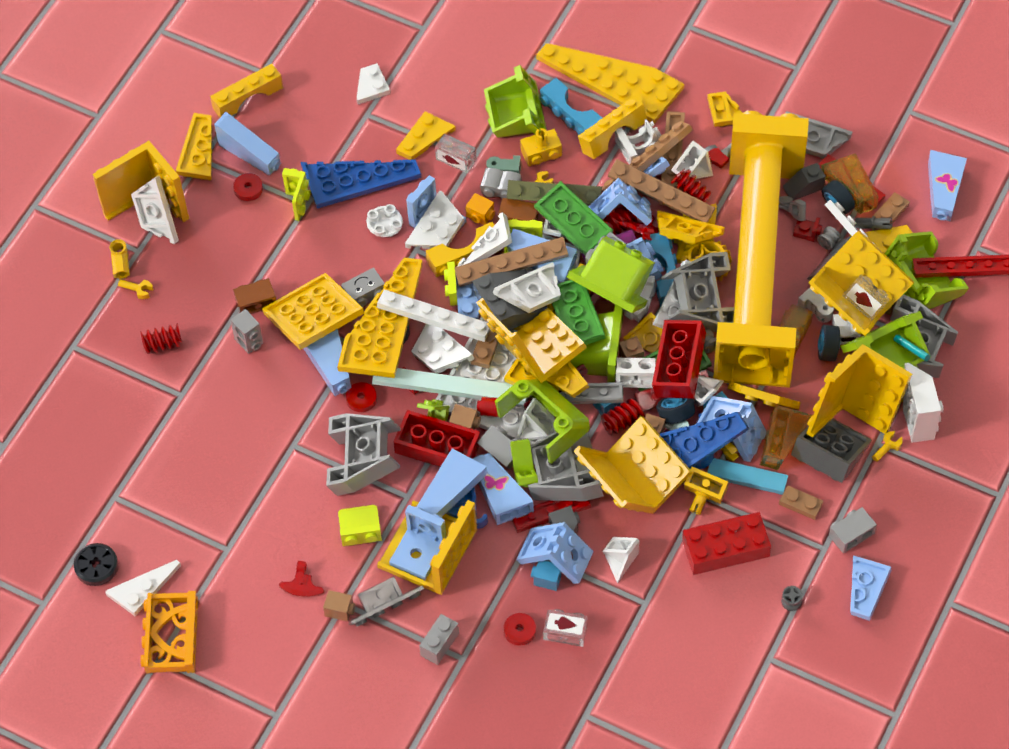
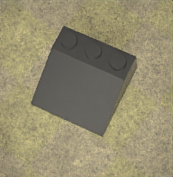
M526 269L489 273L472 281L477 299L483 298L494 316L509 331L530 322L547 309V306L528 313L493 294L495 287L527 274Z
M832 419L813 438L806 434L808 426L797 437L791 455L799 461L812 466L815 470L830 476L833 480L842 483L850 475L871 444L872 439Z

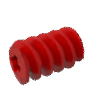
M684 168L673 178L671 184L677 182L676 189L683 188V192L703 202L712 193L710 190L705 192L706 186H700V180L695 181L696 175L689 176L691 173L690 169L684 171Z
M624 205L616 208L615 211L610 212L603 219L613 229L614 235L615 232L622 233L621 228L627 230V227L621 226L619 221H637V217Z
M176 323L175 329L169 325L168 331L162 326L160 333L156 328H154L153 334L146 330V336L140 331L143 347L147 354H150L151 348L156 353L158 346H160L162 351H165L166 345L169 349H172L173 343L179 348L182 341L178 323Z
M629 398L627 402L614 407V410L610 409L607 414H602L601 422L610 435H612V430L618 434L619 426L625 430V423L631 426V419L636 422L638 415L645 418V414L641 405L635 399Z

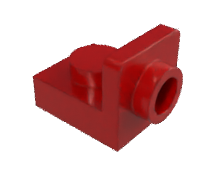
M817 217L815 222L806 219L805 221L797 220L793 237L814 242L816 235L819 236L822 231L823 225H820L821 218Z

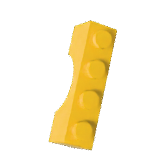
M270 64L211 95L213 110L219 118L225 112L232 116L238 112L240 105L248 97L257 93H264L269 96L283 88L282 77L275 66Z
M631 98L581 133L578 139L583 154L596 159L608 150L609 140L618 128L627 126L636 130L645 123V119H647L643 103Z
M493 222L477 228L474 241L465 248L453 249L440 244L426 250V261L435 276L444 275V270L447 269V262L455 261V267H457L463 257L467 259L474 251L472 249L473 245L484 235L488 227L493 228L495 226Z

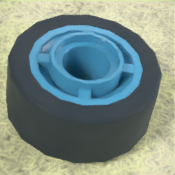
M832 180L822 188V196L826 203L829 200L834 203L838 201L845 209L843 211L845 215L854 209L855 201L851 193L839 181Z
M823 325L818 339L819 360L835 362L840 348L839 326Z
M663 398L656 406L659 417L665 419V424L683 422L691 418L696 411L692 398Z

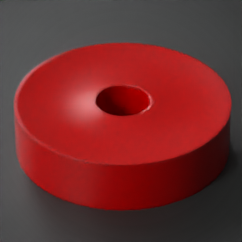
M253 173L242 174L233 183L234 193L242 201H253L259 198L263 192L262 180Z
M366 382L355 383L346 392L347 405L356 412H367L377 402L375 388Z
M515 613L509 616L504 623L505 638L511 644L517 646L530 643L536 635L535 621L525 613ZM519 627L523 628L522 631H517L516 629Z

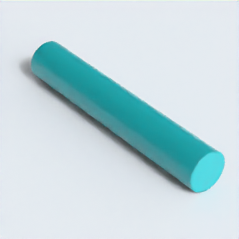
M896 335L894 337L895 342L924 361L930 359L928 353L902 336Z

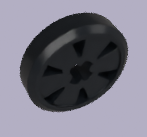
M93 543L80 549L74 558L73 566L76 576L81 582L90 586H99L109 582L115 576L118 570V559L114 550L108 545ZM96 561H98L99 564L96 567H93L92 564H95Z

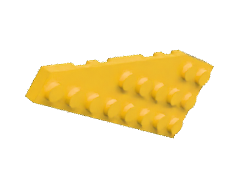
M546 43L536 54L537 60L620 106L631 98L643 103L647 120L649 122L653 121L654 124L682 92L685 85L654 67Z
M403 258L394 270L393 276L383 285L382 291L378 292L364 311L360 321H357L351 333L346 335L337 366L338 371L395 378L409 318L377 308V302L384 290L414 299L423 265L421 259Z

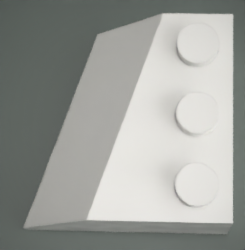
M905 363L904 369L913 374L903 396V412L911 442L934 440L936 432L939 431L938 423L941 422L940 414L943 412V403L938 400L932 376L910 363Z

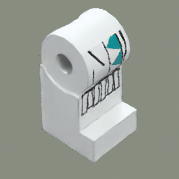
M809 288L799 297L797 306L800 309L808 308L816 315L817 320L825 323L832 319L834 307L828 306L824 301L825 298L820 293L816 294Z

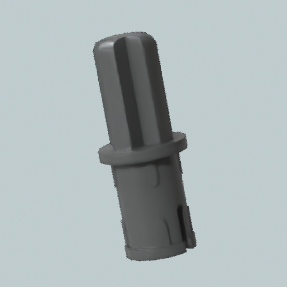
M872 216V218H855V227L857 229H872L874 231L876 229H892L893 223H891L893 222L892 218H876V216Z

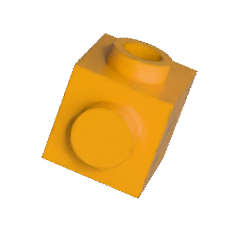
M476 193L465 206L466 217L475 223L486 225L495 216L494 202Z

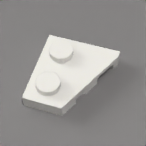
M378 63L361 68L356 98L358 105L390 94V89Z

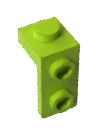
M432 399L424 400V403H417L418 408L428 409L427 416L448 422L450 405L443 404L444 401Z
M522 439L510 442L514 475L518 485L528 487L530 484L538 483V476L533 467L530 440Z

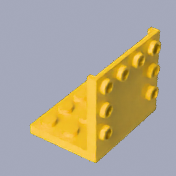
M150 141L130 150L124 156L115 159L109 165L98 169L92 174L104 217L108 221L134 206L131 194L156 176H160L165 196L173 215L176 218L179 217L183 222L189 219L180 176Z
M858 230L808 283L811 285L812 291L816 294L820 293L825 298V303L831 308H836L839 311V316L845 321L848 320L858 334L866 336L879 318L914 284V281ZM856 283L882 305L872 317L846 295Z
M483 298L476 302L480 308L478 312L484 320L487 319L489 329L493 333H497L495 336L497 341L501 345L504 344L521 362L524 369L530 372L540 383H543L587 348L584 342L549 308L542 311L533 320L525 324L524 327L512 334L494 316Z
M862 344L852 355L848 354L842 364L838 363L832 373L829 372L824 379L826 384L818 394L820 399L813 407L814 415L811 416L807 423L809 428L806 434L813 438L842 409L886 434L890 430L913 374Z
M642 416L608 452L578 446L574 450L578 456L577 460L583 466L588 467L590 470L589 474L595 480L600 481L602 484L601 488L607 494L612 495L614 498L613 502L621 509L625 508L653 514L693 473Z
M413 500L411 506L415 507L419 502ZM467 500L465 506L460 507L457 514L458 518L447 514L442 516L445 520L446 539L443 538L439 546V553L434 555L430 562L432 569L426 580L399 570L389 564L390 559L407 531L406 516L383 557L378 561L377 568L416 585H423L424 588L442 595L477 532L475 503ZM415 551L411 554V557L419 558L422 554Z

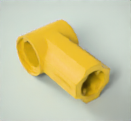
M116 239L111 242L109 247L113 276L118 279H126V277L130 276L129 254L126 243L121 239Z

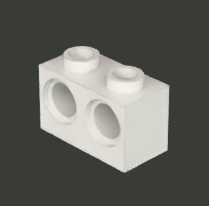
M617 358L616 383L623 382V387L653 388L652 381L656 358Z

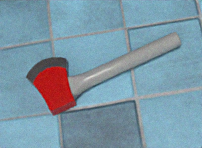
M731 143L721 151L716 145L705 148L708 151L710 163L722 169L729 162Z

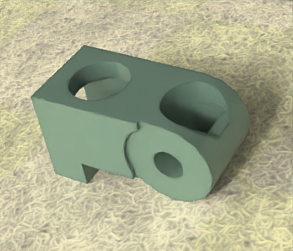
M513 155V159L490 157L486 162L487 168L520 174L521 156Z

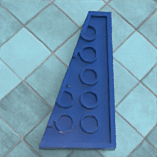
M415 159L393 160L392 162L374 160V163L336 161L333 164H324V162L307 164V162H300L302 171L306 173V178L309 180L308 187L317 209L421 178V172Z
M734 412L706 422L702 421L692 426L660 433L659 435L691 469V467L696 466L749 430V427L740 412Z

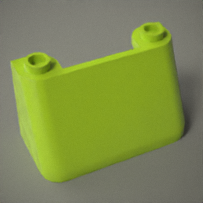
M932 231L899 234L884 254L914 281V284L903 295L918 300L928 309H933L957 299L967 292L969 288L961 278H955L950 281L948 277H914L912 259L932 258L938 249V241Z

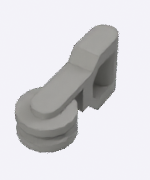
M789 196L779 197V208L790 212L793 218L805 221L806 202L801 199L793 201V198Z

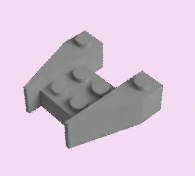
M727 252L709 253L661 277V280L675 279L680 310L668 316L670 320L702 321L705 330L711 329L713 332H717L718 322L733 323L734 307L721 308L716 277H720L731 270Z
M902 295L897 300L890 320L894 321L902 316L921 311L923 318L916 321V324L931 358L928 361L918 363L917 366L918 369L930 376L939 378L944 364L935 361V358L943 342L954 345L958 331L918 300Z
M348 413L329 417L328 434L339 445L345 443V464L327 469L326 486L337 496L354 493L400 468V464L390 455H387L388 433L401 431V428L390 417Z
M556 431L530 445L533 464H535L538 476V483L528 485L533 500L587 501L604 496L600 481L595 480L589 474L590 470L577 472L573 455L575 454L574 450L578 446L592 449L589 432L552 464L548 462L545 446L559 435Z

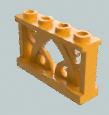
M188 591V593H147V600H144L146 618H143L145 636H142L144 655H141V667H144L146 674L154 672L195 673L198 597L196 591ZM159 603H166L170 610L166 612V609L161 607L162 611L156 613L155 607ZM172 603H187V604H183V605H180V606L174 608ZM176 616H179V620L182 617H185L186 620L183 623H179ZM172 619L175 626L181 630H186V633L177 636L169 646L160 638L158 632ZM152 640L154 641L156 646L152 647ZM182 641L185 643L183 647L177 645V649H175L178 642ZM156 652L160 654L158 659H161L165 653L168 654L167 658L161 663H155L152 660V656ZM172 657L185 660L184 662H170Z

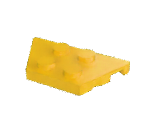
M657 211L659 233L668 239H679L687 244H695L724 235L725 227Z
M731 381L727 388L745 394L744 398L758 402V398L764 400L763 404L773 407L779 404L799 410L801 404L799 401Z

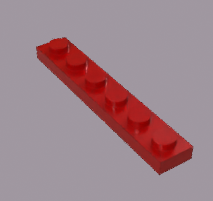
M1009 255L913 258L911 262L915 278L1009 274Z

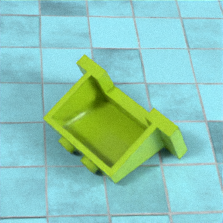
M521 65L514 67V76L484 89L487 103L485 108L489 114L488 123L492 128V133L498 138L528 133L536 135L537 129H539V133H541L540 128L546 129L537 83Z
M605 236L601 239L586 266L582 265L570 270L567 278L621 308L634 313L644 308L648 300L640 295L655 262L642 256L640 251L627 248L624 242L614 241Z
M616 304L613 312L597 314L606 338L587 344V348L571 360L575 368L583 364L587 368V374L608 376L607 383H615L617 356L622 331L623 308Z
M921 311L902 316L869 332L866 336L863 335L840 346L843 353L857 350L863 344L903 369L905 368V363H910L918 368L917 364L924 360L894 341V337L900 335L930 355L916 324V321L923 318Z

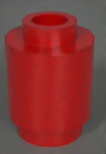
M481 397V400L477 401V411L480 412V416L499 417L495 404L497 398Z

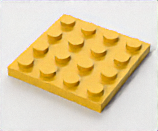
M326 273L262 308L264 315L299 350L364 314L363 307Z

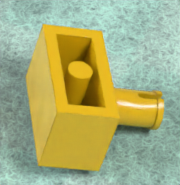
M540 128L541 133L537 129L536 135L520 139L521 152L528 167L562 156V144L555 129L546 131V129Z
M691 467L690 470L693 473L686 479L684 489L696 495L689 511L701 515L706 500H712L721 504L728 489V481Z

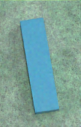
M716 458L710 463L707 472L729 483L781 495L785 491L788 479L786 474Z

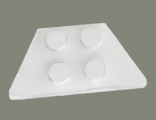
M156 176L132 193L131 196L141 228L153 232L154 235L160 238L165 236L170 239V243L175 244L179 239L160 176Z
M439 190L405 243L406 248L422 246V249H431L440 244L448 247L464 222V217L442 191Z
M551 262L495 287L493 294L528 313L559 300L561 294L557 286V276L554 273V263Z
M425 324L412 349L413 355L436 374L444 372L446 369L457 367L458 362L468 359L470 362L475 359L466 348L442 328L430 324Z

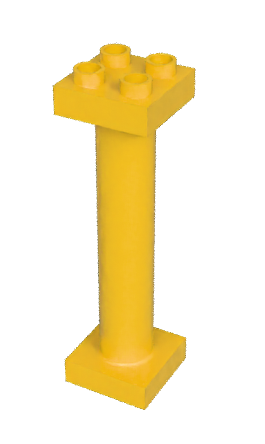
M746 111L743 114L734 113L729 174L744 175L733 323L718 322L713 378L723 380V383L731 381L738 384L790 388L796 328L771 326L780 178L791 179L800 169L804 168L809 118H799V116L792 113L782 114L781 116H766L757 111Z

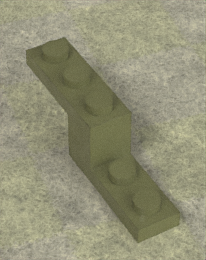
M508 180L507 199L539 201L558 183ZM565 184L585 204H591L602 193L601 186Z

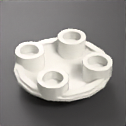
M388 204L369 210L366 223L370 232L376 236L391 237L401 230L403 219L395 206Z

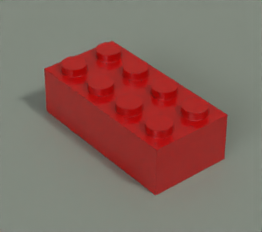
M664 320L652 387L657 398H695L706 338V331L702 321Z
M407 410L400 425L401 431L397 432L393 441L396 454L441 467L451 449L471 459L475 458L480 447L477 442L481 439L480 431Z
M760 512L684 529L682 534V542L693 575L770 557L771 544Z

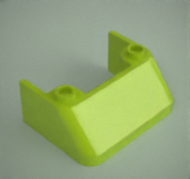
M537 379L519 380L495 400L498 416L502 418L519 402L529 396L536 398L556 417L553 427L559 435L545 446L548 462L552 464L589 431V419L547 381L540 383Z

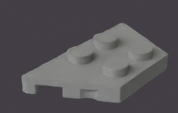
M809 118L806 153L824 159L828 154L830 155L851 139L853 132Z

